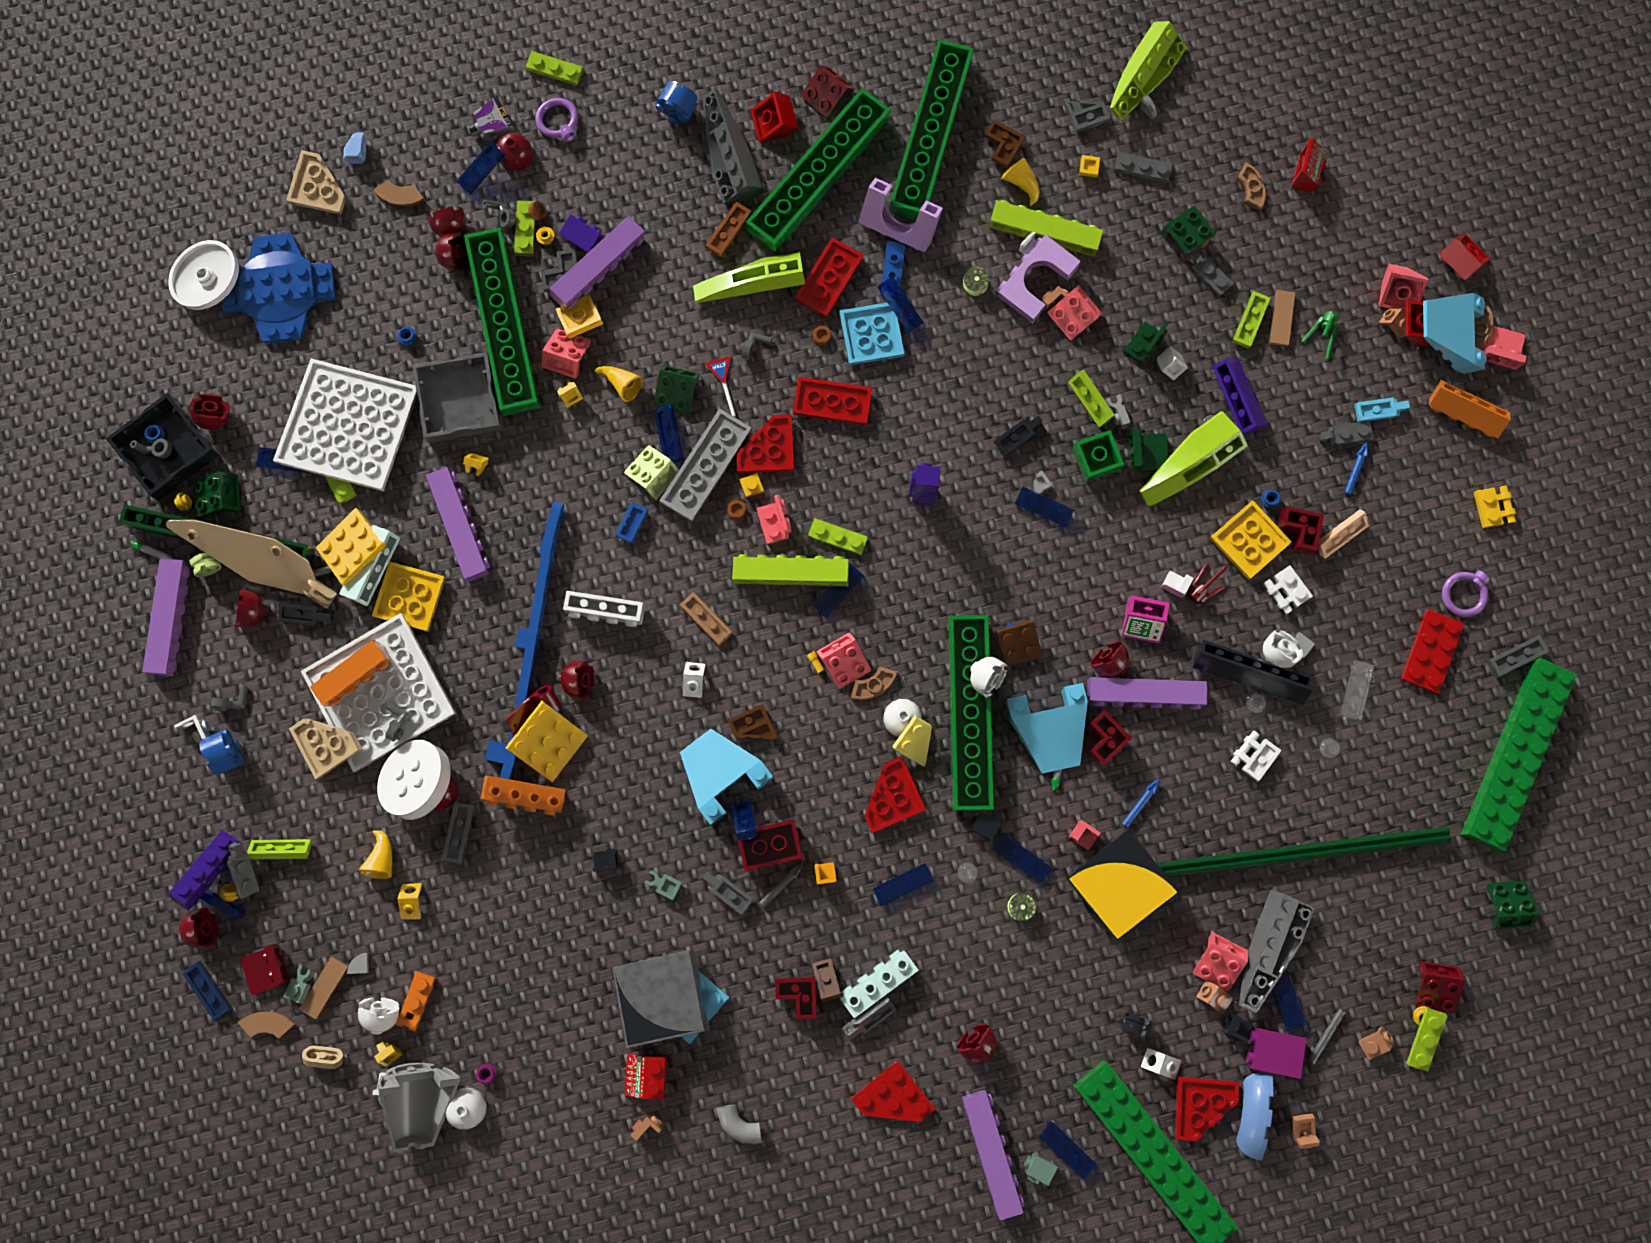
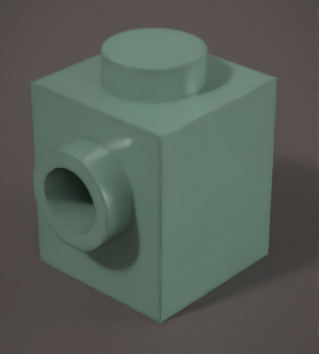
M1035 1153L1032 1156H1028L1024 1163L1025 1173L1029 1175V1180L1036 1184L1042 1182L1048 1186L1058 1168L1054 1163Z

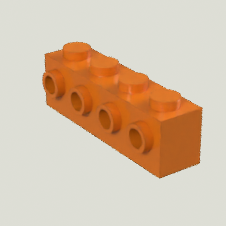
M1443 380L1439 382L1429 398V406L1432 410L1443 412L1455 421L1460 420L1469 428H1477L1488 437L1494 436L1499 438L1511 420L1510 412Z
M371 640L311 685L310 688L322 706L334 707L341 702L342 697L355 692L358 685L371 680L374 673L387 668L388 663L392 660L378 641Z
M485 776L481 799L486 800L485 804L497 806V803L500 802L505 803L506 808L517 809V806L525 807L524 811L536 813V809L544 810L543 814L555 816V812H562L566 789Z

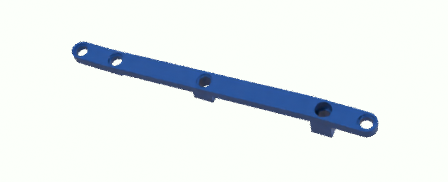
M553 502L539 552L541 560L529 629L519 628L515 642L517 649L525 651L515 709L529 698L531 693L555 545L564 513V504ZM510 732L509 742H510V741L512 740V738H513V735H512L511 732ZM489 740L485 760L503 764L500 778L513 780L519 758L505 748L508 744Z

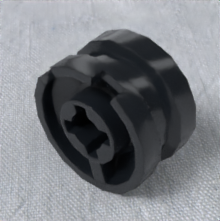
M1125 1012V1023H1122L1121 1028L1148 1037L1150 1033L1148 1029L1152 1026L1153 1021Z

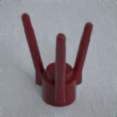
M1205 563L1193 584L1188 588L1189 592L1187 594L1196 604L1204 603L1207 599L1225 589V585H1222L1207 594V588L1227 569V566L1219 570L1204 586L1201 584L1197 586L1209 566V563Z

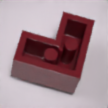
M1289 506L1280 511L1278 528L1283 531L1296 533L1293 552L1312 555L1318 551L1324 514Z
M1104 710L1088 725L1100 741L1087 754L1102 767L1132 737Z
M815 977L775 978L776 999H796V1019H817Z

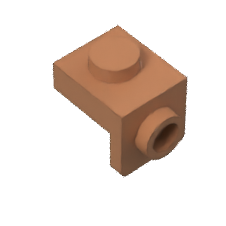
M1060 286L1053 292L1048 291L1042 297L1045 304L1044 311L1049 310L1058 300L1061 301L1069 292Z
M1388 309L1383 314L1379 323L1381 325H1388L1398 338H1404L1406 335V313L1403 309Z
M1205 981L1197 994V998L1206 1002L1221 1014H1224L1233 999L1227 992L1209 981Z
M1381 1027L1377 1032L1360 1039L1358 1043L1370 1060L1390 1051L1393 1046V1038L1388 1031Z
M1311 1113L1292 1116L1293 1135L1298 1146L1301 1149L1319 1146L1320 1141L1316 1136L1314 1115Z
M648 1115L643 1122L640 1119L631 1128L634 1132L630 1136L637 1141L649 1126L660 1133L663 1130L662 1122L655 1115L652 1117Z

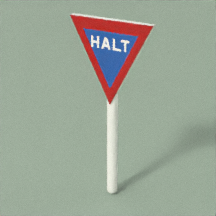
M731 356L704 363L722 382L731 414L735 417V411L726 384Z

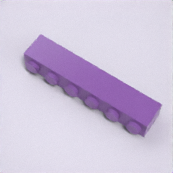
M628 216L549 288L550 296L565 310L569 307H574L578 303L579 298L582 295H587L596 282L600 283L609 270L613 271L622 258L626 259L635 246L639 247L643 243L645 231Z
M448 467L427 474L428 483L464 579L467 582H471L489 575L488 568H490L487 557L483 558L481 551L484 548L480 539H476L477 529L473 522L470 523L468 518L471 516L468 506H464L462 499L465 498L461 488L458 489L456 486L458 479L455 472H451Z
M159 560L142 671L149 675L173 677V672H175L177 667L175 659L180 647L178 638L182 632L181 618L185 612L184 598L188 593L187 578L191 573L190 564L183 560Z
M1090 677L1087 680L1088 703H1093V706L1098 707L1104 706V703L1112 704V707H1124V704H1131L1132 708H1143V705H1151L1150 708L1160 709L1163 705L1170 706V709H1182V706H1189L1190 710H1201V707L1207 705V681Z
M985 1090L963 1096L962 1101L999 1220L1023 1214L1022 1207L1025 1204L1022 1195H1018L1015 1188L1019 1186L1015 1174L1011 1175L1009 1167L1012 1166L1009 1154L1004 1152L1003 1146H1006L1003 1134H999L997 1129L1000 1123L997 1114L992 1113L991 1106H994L991 1094H987Z

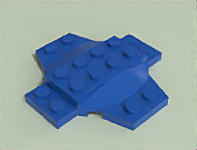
M291 232L254 237L247 264L239 271L234 287L222 300L223 312L228 314L244 311L248 316L252 317L265 344L300 340L303 338L308 318L306 316L307 311L311 307L314 308L317 302L336 299L333 264L331 262L312 264L302 257V253Z

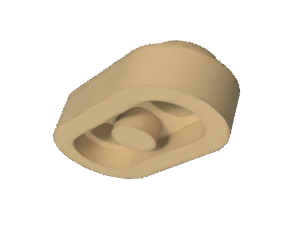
M309 1046L303 1051L302 1059L303 1063L309 1067L336 1069L343 1063V1053L337 1048Z

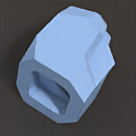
M354 133L346 143L343 156L346 162L362 164L365 161L366 136L364 133Z

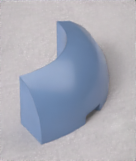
M1269 1072L1251 1074L1243 1081V1110L1236 1138L1237 1145L1244 1154L1261 1161L1268 1142L1266 1138L1267 1127H1271L1272 1110L1269 1109L1271 1097H1273V1076Z

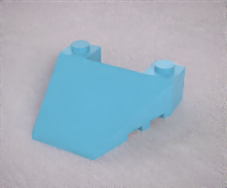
M1475 293L1423 301L1424 338L1436 351L1440 350L1443 353L1442 357L1445 360L1449 359L1453 363L1451 367L1458 372L1466 374L1484 370L1486 354L1485 351L1475 347L1474 318L1484 316V298Z
M1083 683L1066 686L1062 689L1061 693L1065 706L1030 713L1026 695L1009 698L1005 702L1009 722L1018 733L1019 738L1028 749L1030 756L1042 774L1080 766L1088 703Z
M712 729L708 730L680 752L698 809L711 826L727 815L726 811L716 800V797L746 774L758 790L773 779L772 774L761 760Z

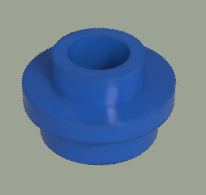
M403 327L399 330L397 337L401 344L411 345L416 341L417 334L413 328ZM410 334V338L405 339V336Z
M150 425L145 429V438L150 443L164 438V430L159 425ZM158 432L157 436L153 437V434Z
M1272 489L1266 490L1261 496V502L1267 508H1275L1281 500L1279 493ZM1267 497H1272L1273 502H1269Z

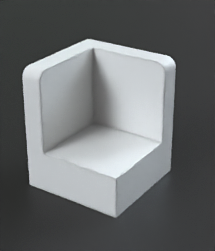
M1171 346L1157 357L1161 371L1173 380L1188 368L1183 356Z
M1170 571L1161 588L1182 598L1186 594L1193 577L1189 575L1182 577Z

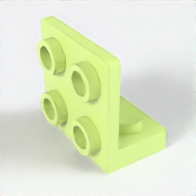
M647 446L624 473L640 484L652 498L657 500L669 487L679 469L669 458L651 446Z

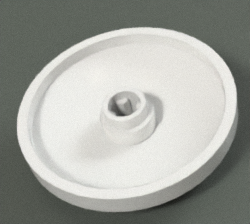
M214 240L202 241L190 246L177 258L170 271L169 290L173 298L182 306L192 310H202L218 304L230 293L238 278L239 263L235 253L225 244Z

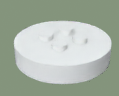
M413 740L397 748L387 759L379 775L377 792L382 807L391 814L407 820L423 817L432 811L443 798L450 781V762L445 752L424 740Z

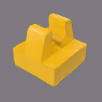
M574 382L567 383V386L564 388L560 387L559 391H557L567 408L583 399Z
M475 453L468 454L464 457L463 462L466 472H471L472 467L477 470L476 475L479 476L482 474L485 466L488 465L489 458Z
M382 1041L376 1045L379 1053L374 1057L377 1063L388 1066L403 1054L398 1047Z

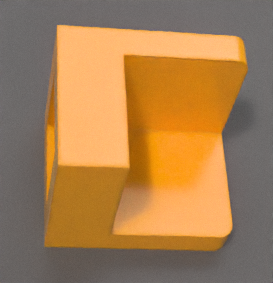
M834 862L814 865L817 885L837 882Z

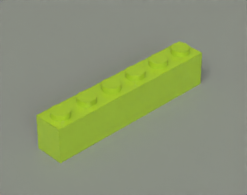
M996 200L989 228L1027 238L1033 231L1035 232L1034 238L1036 240L1039 237L1042 239L1046 234L1064 249L1095 257L1103 233V230L1095 225H1084L1077 220H1066L1059 215H1048L1044 211L1030 210L1023 205H1012L1005 200Z
M741 554L738 557H733L732 580L734 584L848 586L849 561L842 556H835L833 559H826L824 556L807 558L801 555L795 556V558H788L785 555L769 558L768 555L750 557L749 555Z

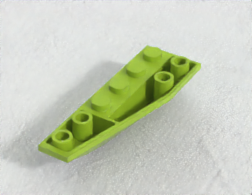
M1170 21L1154 22L1129 60L1110 106V109L1119 120H1123L1142 102L1146 95H1149L1169 76L1187 49V45Z
M800 251L765 257L693 286L695 302L700 303L803 285L805 280Z
M1221 411L1191 432L1141 488L1140 493L1147 506L1150 507L1185 489L1245 449L1248 445L1241 430Z

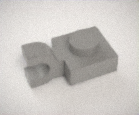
M1119 394L1115 397L1117 403H1112L1110 398H1107L1105 401L1110 409H1114V423L1122 430L1129 426L1130 420L1124 405L1122 406V399Z

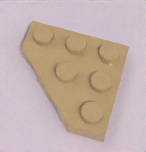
M301 150L286 201L289 204L341 215L346 201L342 190L319 154Z
M302 719L289 728L315 779L323 777L362 750L354 732L315 720Z

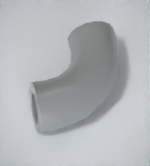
M735 1104L717 1107V1115L721 1127L731 1138L747 1144L762 1143L759 1122L747 1123L743 1121L738 1115Z

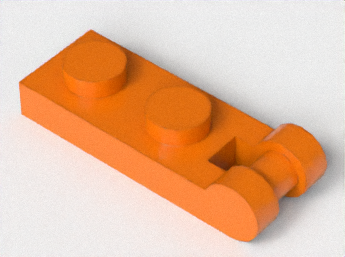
M416 971L398 1016L397 1026L409 1027V1030L414 1032L417 1030L436 977ZM408 1013L414 1014L412 1020L407 1018Z

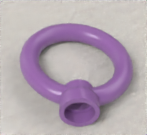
M553 98L547 100L539 107L535 120L537 128L542 134L550 138L562 137L565 142L575 138L576 132L574 129L578 123V111L572 102L564 98ZM561 105L568 108L571 113L569 124L563 125L558 131L545 127L543 115L550 107Z
M1479 570L1475 574L1459 572L1449 577L1442 589V600L1446 608L1459 617H1472L1480 613L1488 601L1489 594L1486 584L1490 581L1489 577ZM1463 579L1470 580L1480 590L1478 604L1468 610L1459 609L1452 603L1450 598V590L1453 584Z

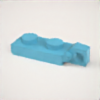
M1394 397L1357 402L1354 405L1358 422L1394 418L1400 416V412H1405L1410 408L1409 401L1398 402Z

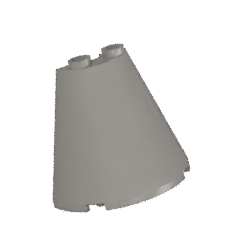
M408 1063L395 1066L387 1070L385 1076H380L378 1092L393 1152L402 1153L411 1146H414L416 1149L434 1146L446 1117L447 1107L452 1101L460 1082V1077L455 1072L445 1067L442 1070L434 1068L435 1064Z

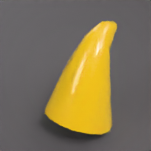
M1022 158L1011 166L1001 179L1019 186L1028 193L1030 206L1038 201L1040 194L1039 186L1026 159Z
M602 366L595 370L596 373L607 377L624 402L632 401L642 387V377L629 371L611 366Z
M373 831L377 843L358 871L371 878L388 879L392 877L391 843L388 835L383 831Z

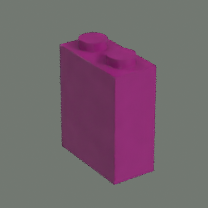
M1254 1027L1249 1036L1251 1049L1247 1052L1246 1056L1248 1068L1301 1079L1307 1038Z

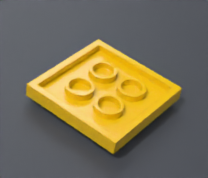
M1253 500L1210 537L1215 545L1248 580L1292 542Z
M355 508L316 549L340 583L347 586L386 547V544L363 513Z
M389 561L372 616L388 621L402 613L410 627L429 632L446 578Z
M541 701L505 748L553 782L588 735Z

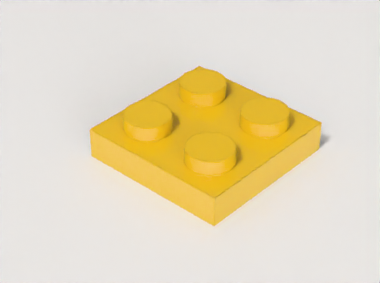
M590 294L579 298L578 303L572 308L569 307L565 310L561 306L556 309L569 339L603 324Z

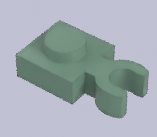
M650 871L649 873L655 876V880L653 882L645 880V883L649 886H658L655 892L674 900L682 882L666 874L661 879L657 872Z
M300 966L297 970V979H291L283 997L303 1004L311 988V985L307 983L313 978L315 971L308 969L305 974L307 967Z

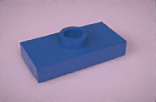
M631 502L615 537L633 545L649 510Z

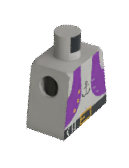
M498 97L493 98L474 111L473 114L477 123L468 126L472 137L483 133L486 141L500 139L507 133L515 132Z

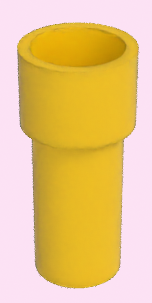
M816 652L809 653L807 657L812 662L817 673L822 672L824 668L817 658Z

